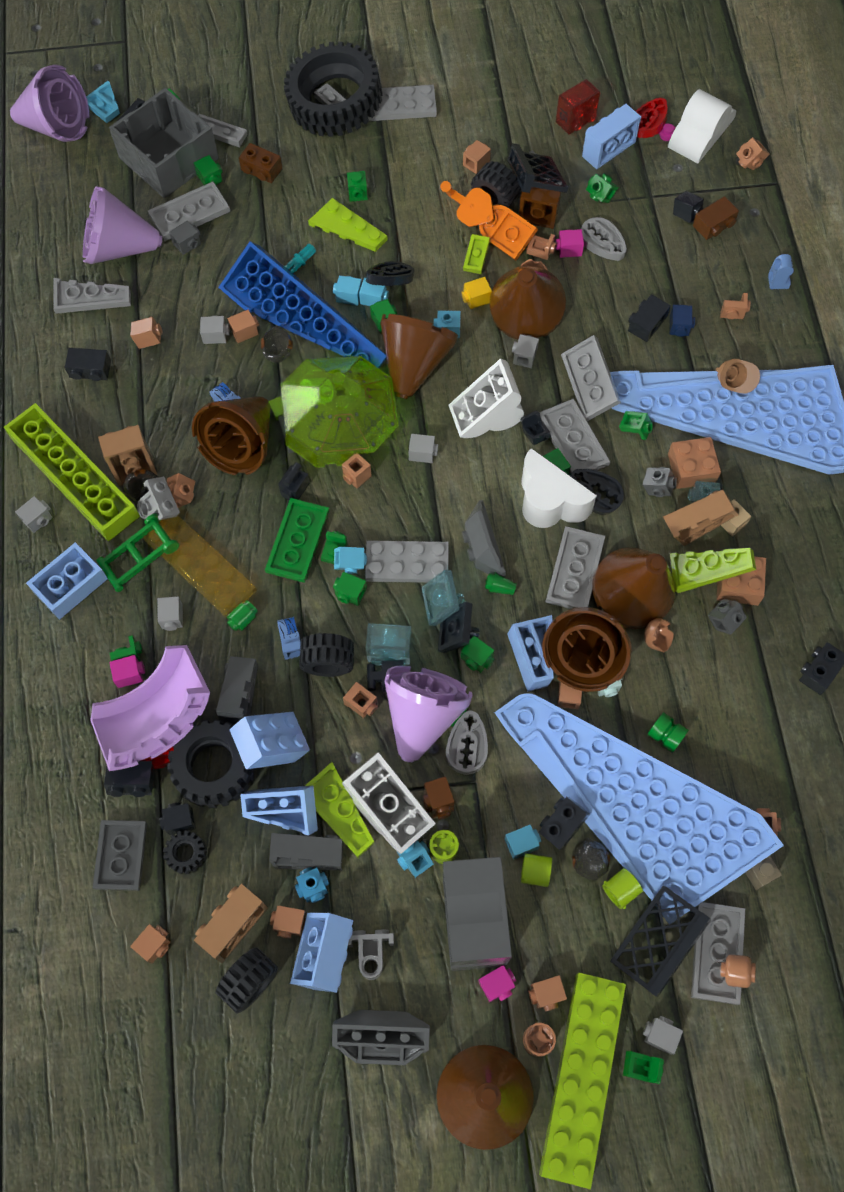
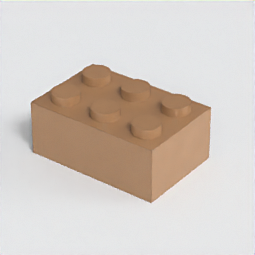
M139 425L128 426L123 430L108 432L98 437L103 456L118 486L157 475L152 455ZM143 468L146 470L145 474H138L137 477L134 474L137 469Z
M242 884L239 887L235 886L227 895L229 899L223 906L219 905L211 914L213 918L207 925L204 923L195 934L197 937L194 941L221 963L226 960L268 909L257 896Z

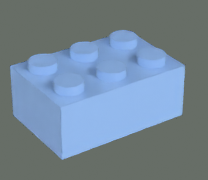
M625 104L615 109L609 116L602 118L596 125L589 127L585 133L582 157L594 168H600L636 142L641 116Z
M75 542L26 582V584L60 620L108 578L102 569Z
M294 712L245 716L229 729L246 769L294 763L310 751Z
M307 913L290 984L313 990L337 993L342 981L341 972L343 964L347 958L348 942L353 932V920L331 913Z

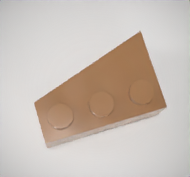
M717 490L701 500L663 516L674 538L683 546H686L739 514L724 490Z

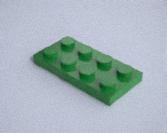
M290 498L265 567L266 573L305 583L329 514V507Z

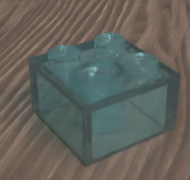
M368 623L366 638L368 662L381 665V661L403 660V666L410 665L411 626Z

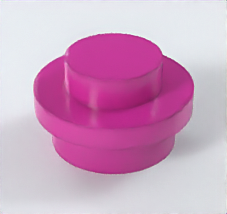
M666 123L659 133L660 138L664 141H670L676 127Z

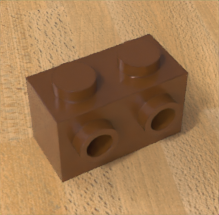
M249 143L239 156L240 167L244 173L251 174L271 184L283 169L281 156L252 143Z
M724 196L696 213L693 227L708 240L713 236H718L727 227L731 228L737 221L736 218L739 210Z
M446 776L424 783L425 795H423V803L426 812H431L432 818L438 817V819L451 816V812H454V799Z

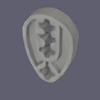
M595 217L583 223L581 229L585 248L600 257L620 261L625 257L627 249L625 241L619 230L609 220Z
M474 711L465 712L457 720L451 730L446 747V759L449 766L454 771L464 775L473 774L482 769L488 754L487 734L484 724L479 715ZM473 717V721L476 723H473L470 731H468V723L464 720ZM466 738H471L470 741L474 742V744H470L469 752L473 754H469L468 763L472 765H468L467 769H464L463 765L459 764V762L464 760V754L460 753L465 750V743L462 741H466Z

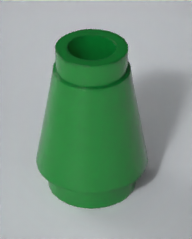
M489 573L484 589L492 593L513 595L517 583H513L497 573Z

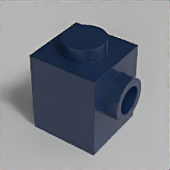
M673 305L670 313L669 335L689 336L691 328L694 329L695 317H692V306Z

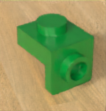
M626 1051L623 1076L660 1084L663 1075L664 1059Z

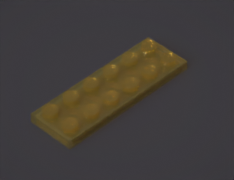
M178 515L159 522L170 539L177 540L179 543V548L171 554L163 553L161 557L226 618L241 602L244 603L257 591L256 587ZM154 529L143 537V540L154 550L163 544Z

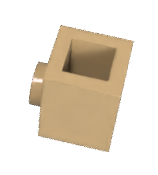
M735 499L731 502L739 515L721 525L731 536H734L744 528L751 518V515Z

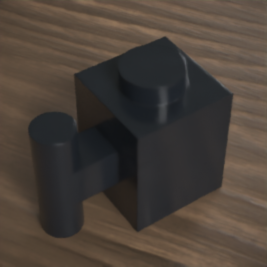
M297 462L289 467L278 483L281 495L288 500L290 498L299 500L310 484L308 474L300 470L302 466Z
M403 660L381 661L382 671H375V664L373 663L367 664V690H376V682H382V690L386 692L385 676L387 670L394 666H403Z

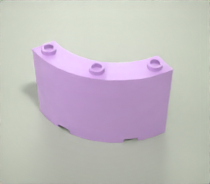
M187 645L166 646L162 660L156 670L134 690L109 701L93 703L91 723L109 771L138 765L137 761L150 756L153 759L166 752L186 736L194 727L193 722L198 715H202L208 702L210 691Z

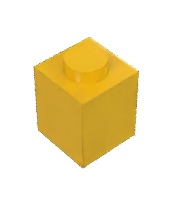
M482 277L464 283L462 298L464 303H468L470 309L490 303L492 290L486 278Z

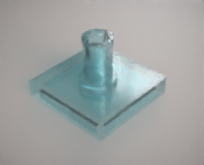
M451 570L442 571L421 587L428 623L431 626L438 625L458 611L459 604L464 602V598H458L464 595L456 593Z

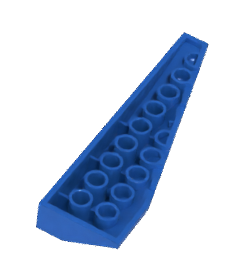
M251 241L247 244L218 287L244 310H249L250 313L254 312L258 317L375 372L378 371L387 359L386 354L337 310L261 246Z

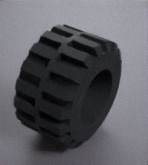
M487 162L471 181V189L480 188L491 196L492 206L503 205L509 208L518 198L521 191L515 174L499 162Z
M318 633L301 639L299 667L304 672L316 676L334 677L350 673L353 670L354 642L351 639L332 633Z
M258 947L253 948L243 954L229 968L220 980L215 993L238 1014L252 1005L266 990L276 976L278 966Z

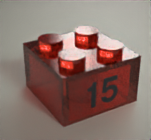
M585 79L560 94L556 123L569 135L574 131H578L587 123L593 122L597 116L600 91Z

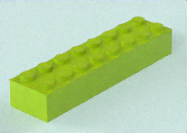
M36 403L4 426L13 442L108 542L140 517L134 504Z
M578 973L575 977L539 1171L541 1177L591 1189L626 986L624 983L583 973Z

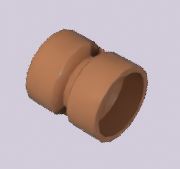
M535 1023L524 1032L522 1038L523 1046L532 1056H545L555 1047V1033L549 1025Z

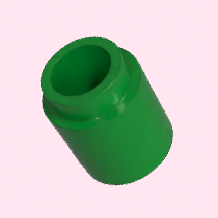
M247 600L244 603L241 602L227 616L229 620L227 624L234 631H243L256 618L258 610Z

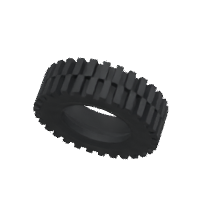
M338 41L337 46L334 45V42H329L327 47L324 46V43L319 44L320 49L316 50L314 46L310 48L311 53L308 54L305 51L302 53V59L297 57L295 59L296 64L291 63L289 66L290 71L287 70L286 72L287 78H284V91L294 120H296L299 126L302 125L305 131L309 129L310 133L314 135L318 131L319 136H324L325 132H327L328 137H333L334 132H337L338 136H341L344 130L351 133L353 132L352 127H356L357 130L361 128V122L366 125L369 122L368 116L373 118L375 116L374 110H379V103L381 104V96H383L379 72L371 54L368 55L365 49L361 51L359 45L353 48L352 43L348 42L344 46V43ZM347 78L354 81L360 87L351 97L336 104L321 105L310 102L311 95L316 87L329 79Z

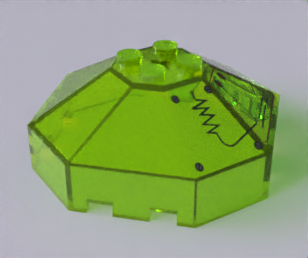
M362 356L305 359L280 384L286 446L316 468L325 467V464L337 463V466H342L354 454L374 453L399 426L392 377ZM343 389L345 396H337L336 390L341 391Z

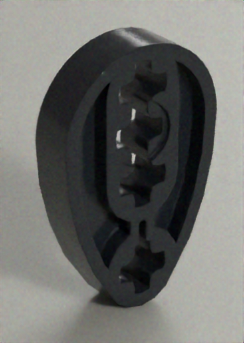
M395 261L379 263L366 271L365 281L368 284L380 286L409 284L413 281L414 268L408 264Z
M575 469L569 475L574 480H576L574 476L581 475L582 481H579V483L591 492L593 491L591 487L598 486L599 492L595 493L597 496L592 512L599 515H607L614 512L622 504L624 498L623 488L610 475L592 469ZM603 491H606V492H607V493H606V496H607L608 498H611L612 496L615 497V500H614V501H615L616 503H613V504L611 505V504L609 503V502H610V499H608V498L601 499V498H600V497H601V494H600V493H602Z

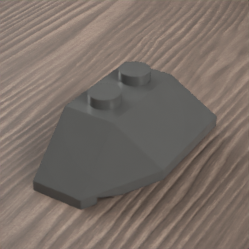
M479 500L466 520L465 529L462 531L463 541L469 545V549H467L469 560L474 562L475 568L486 574L497 573L505 577L506 571L484 501Z
M357 1010L333 1021L332 1046L339 1049L355 1063L406 1065L429 1050L430 1025L408 1012Z

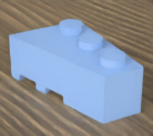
M552 615L512 624L507 633L527 692L548 687L554 678L553 670L551 667H547L542 651L543 638L552 622Z
M313 786L257 789L240 794L242 814L245 818L266 824L278 825L283 829H292L308 836L318 830Z

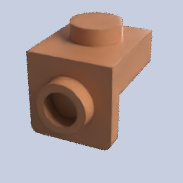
M551 234L549 240L534 235L528 245L526 254L548 260L550 253L553 254L556 249L555 235Z
M743 293L740 301L724 300L720 311V318L743 319L745 313L750 310L751 302L748 300V293Z

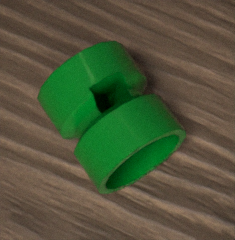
M663 712L647 735L656 742L662 741V746L673 753L689 730L680 723L674 724V719Z

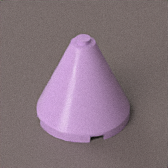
M50 65L43 67L37 72L11 107V118L19 125L63 142L80 139L88 128L85 126V121L89 118L88 101L80 82L74 75H69L65 72L66 68L63 66Z
M98 186L94 188L89 205L90 213L86 220L83 258H86L83 260L84 263L104 262L153 251L161 246L162 236L159 235L157 229L105 188Z
M394 666L387 670L385 687L397 750L402 760L406 762L419 760L469 707L472 692L469 691V694L465 692L467 686L452 677L422 668L421 672H410L411 666Z

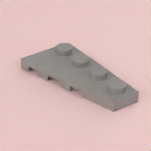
M54 278L55 313L131 306L129 286L104 284L103 286L96 285L95 282H87L85 284L78 283L77 280L66 282Z

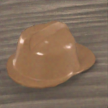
M727 360L720 367L716 368L718 380L722 387L737 393L746 394L753 391L760 380V372L757 366L744 360Z

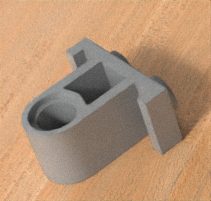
M164 476L149 479L143 483L145 487H148L149 491L138 501L137 510L140 517L146 519L149 515L157 513L159 520H163L180 514Z
M363 930L353 931L349 939L348 947H353V942H358L359 969L363 977L368 980L379 978L383 972V941H389V945L394 946V934L389 933V930H375V934H366V931ZM375 961L378 964V968L374 973L365 971L367 962Z

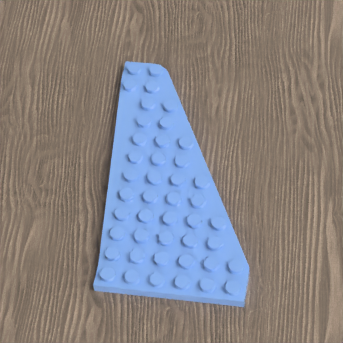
M834 365L787 370H759L760 380L757 387L746 394L723 388L718 380L717 371L610 372L621 401L620 404L612 407L616 411L623 413L626 411L648 413L650 420L706 438L711 437L713 440L822 473H844V400Z

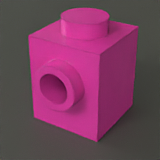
M582 229L559 231V238L555 240V243H557L556 250H559L560 258L582 256L584 247Z
M135 655L109 662L113 682L118 688L144 682L142 674H145L143 662H139Z
M504 965L478 980L489 1003L497 998L503 1001L513 995L511 990L515 988L514 982L516 978L511 969L506 970Z

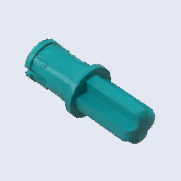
M307 244L298 254H294V258L285 267L290 269L289 271L295 273L301 266L306 265L305 262L316 252L315 247Z

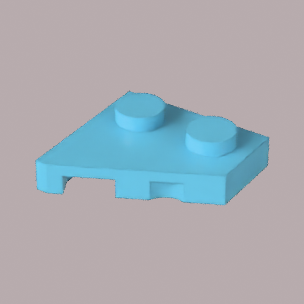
M109 81L86 96L89 109L106 123L120 114Z

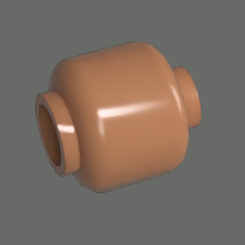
M731 954L727 956L726 962H721L720 975L725 977L728 986L748 988L751 982L755 983L756 963H752L751 958L748 956Z

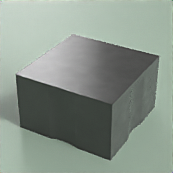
M166 88L145 101L141 107L128 113L109 127L119 158L164 199L196 176L193 162L208 155L211 156L214 162L219 159L212 127L198 115L188 110Z
M501 857L443 862L442 878L451 971L507 966L512 955Z

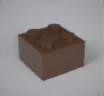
M531 187L530 193L522 192L519 216L532 225L554 229L559 212L561 192Z

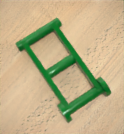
M157 513L149 515L144 521L146 526L105 558L99 557L96 560L116 592L122 591L124 588L122 585L163 553L171 554L179 548L178 541L171 540L159 522L161 520H159ZM154 529L163 544L143 558L134 544ZM128 550L137 564L118 579L109 564Z

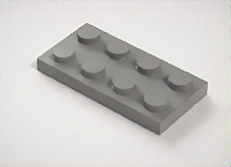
M434 85L382 88L383 96H381V104L379 103L380 108L378 111L374 110L375 116L373 118L368 116L369 121L437 117Z
M214 182L148 210L150 218L164 241L171 239L169 232L185 221L197 227L230 212L228 204Z
M596 336L589 337L561 354L581 413L586 421L621 403Z
M574 399L540 412L541 421L551 433L550 440L556 449L559 448L571 465L570 474L575 469L599 470L609 466L610 460ZM578 474L577 476H574V477H575L576 479H578V478H580V477H582V476Z
M565 526L546 603L569 609L588 607L592 592L593 576L599 564L605 536Z
M367 541L366 582L448 583V542Z
M702 902L697 905V909L711 918V921L694 945L691 998L740 1005L741 987L728 986L725 977H721L720 971L721 962H726L728 955L743 956L745 908Z

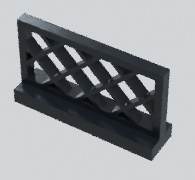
M512 143L507 161L517 177L516 179L522 192L530 193L531 187L567 193L568 186L552 157L523 152L519 144Z
M663 885L610 962L655 997H659L710 923L711 918ZM665 892L673 897L675 907L661 909L660 899ZM677 901L680 902V903H681L682 905H684V906L678 907V906H677ZM656 904H657V905H658V910H653L654 907H655ZM689 909L696 915L691 922L681 924L678 910ZM676 911L678 924L664 926L662 912ZM659 913L661 927L648 928L646 919L649 914ZM644 923L645 929H640V927ZM687 926L685 931L682 933L681 927ZM679 927L680 938L678 941L667 943L665 929ZM662 930L664 944L651 945L649 931ZM646 932L648 946L635 948L633 941L635 934ZM631 942V948L626 949L628 944ZM674 945V947L669 952L668 946ZM665 947L667 954L665 960L654 962L652 948ZM649 949L651 963L638 965L635 951ZM632 951L634 965L624 966L617 961L623 952ZM655 965H660L658 970L655 971ZM652 966L653 977L648 984L640 978L638 968ZM635 968L636 975L629 969Z

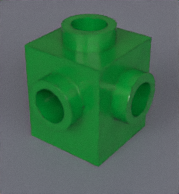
M603 173V175L595 174L588 181L586 190L591 193L589 196L593 200L609 203L619 187L611 182L612 178L609 175Z

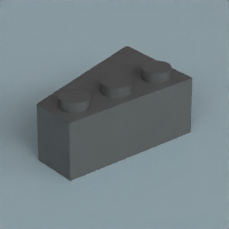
M230 656L229 663L225 664V678L216 709L217 716L222 720L223 724L229 722L235 725L245 716H250L258 671L256 659Z
M271 833L269 861L275 869H306L312 867L313 869L318 868V870L342 871L344 843L342 839L335 835H327L323 838L316 837L315 835L301 836Z

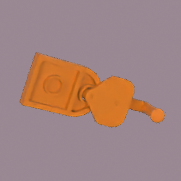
M443 181L440 185L443 192L460 204L457 209V218L468 227L479 225L482 236L490 237L491 244L515 261L538 231L535 226L506 206H492L491 196L480 188L472 189L464 197L451 187L450 182Z

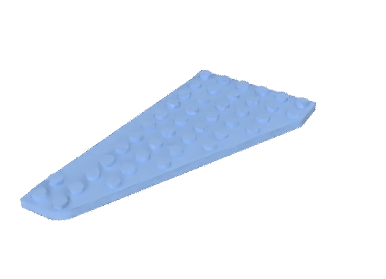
M534 694L518 695L494 712L508 733L564 798L570 797L591 814L585 823L618 862L636 878L643 891L651 900L654 899L661 887L665 885L696 907L784 846L761 814ZM666 892L660 899L661 909L675 907L673 897ZM677 901V906H678V907L684 906V905H682L680 902ZM689 909L678 910V912H679V917L683 916L684 914H686V913L689 912L690 910H689ZM676 911L662 912L669 925L677 920Z

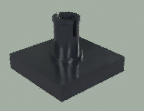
M465 601L441 612L439 652L447 653L469 644V640L473 636L479 637V633H475L480 632L479 628L471 626L472 603Z

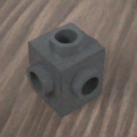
M647 468L643 481L647 494L656 497L672 496L673 489L677 485V478L674 476L671 468Z
M728 599L720 601L708 614L717 631L730 635L747 618L743 611V606L738 601Z

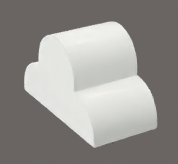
M698 89L689 100L681 121L671 136L668 148L699 163L734 120L736 110L728 103Z
M499 359L449 404L461 438H473L489 430L501 431L511 428L519 423L521 417L524 416L520 404V392L508 362L503 359Z
M530 449L526 454L522 474V486L525 491L522 512L527 522L535 527L548 528L555 525L560 519L570 523L586 520L592 514L597 495L533 449Z
M376 753L342 782L361 814L400 854L435 825V822L379 753Z

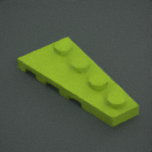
M333 198L308 220L309 226H318L327 233L333 232L342 239L353 240L355 244L375 252L388 240L386 234Z
M751 548L724 549L723 551L716 552L709 550L701 553L686 552V554L670 553L672 575L677 593L756 570L754 552Z
M331 762L305 786H313L316 812L335 834L343 840V843L352 853L359 858L374 844V840L352 798L343 786V781L333 762Z

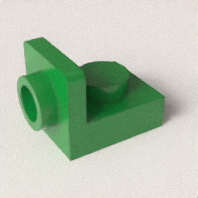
M626 411L619 428L623 432L639 433L641 439L646 440L649 433L652 432L653 423L648 413Z
M327 531L321 561L334 564V549L347 547L348 545L347 537L343 533Z
M133 635L128 636L130 647H120L114 652H110L111 661L133 655L136 656L138 661H141L140 653H143L140 641H136Z

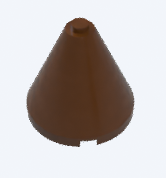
M521 266L506 272L495 283L490 295V311L494 323L505 335L517 340L520 334L530 335L534 338L549 335L558 327L565 313L566 296L563 286L551 272L537 266Z
M383 314L380 323L392 390L396 393V397L407 400V397L413 396L453 348L458 335L447 328L442 327L440 329L432 326V323L396 314H389L387 319L386 315Z
M257 396L215 401L204 405L196 413L192 421L193 437L197 436L200 444L197 448L209 463L225 473L232 475L245 473L248 475L255 472L263 464L267 455L270 403L264 397Z
M633 547L618 549L608 554L601 561L593 576L592 590L598 607L601 606L606 613L618 620L623 627L631 629L646 628L647 624L653 619H663L674 603L675 582L665 558L660 554Z
M579 607L561 613L549 625L542 643L543 657L547 667H551L560 682L580 691L593 692L607 689L609 685L619 681L624 676L631 660V642L624 627L610 614L595 608Z
M478 1045L459 1052L448 1062L440 1076L437 1087V1106L440 1117L447 1130L457 1140L467 1146L484 1150L505 1146L522 1133L532 1114L534 1094L530 1077L522 1063L514 1055L502 1048L491 1045Z

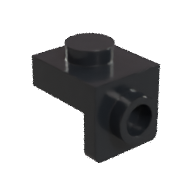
M538 410L521 417L523 433L533 445L551 438V433L541 421Z

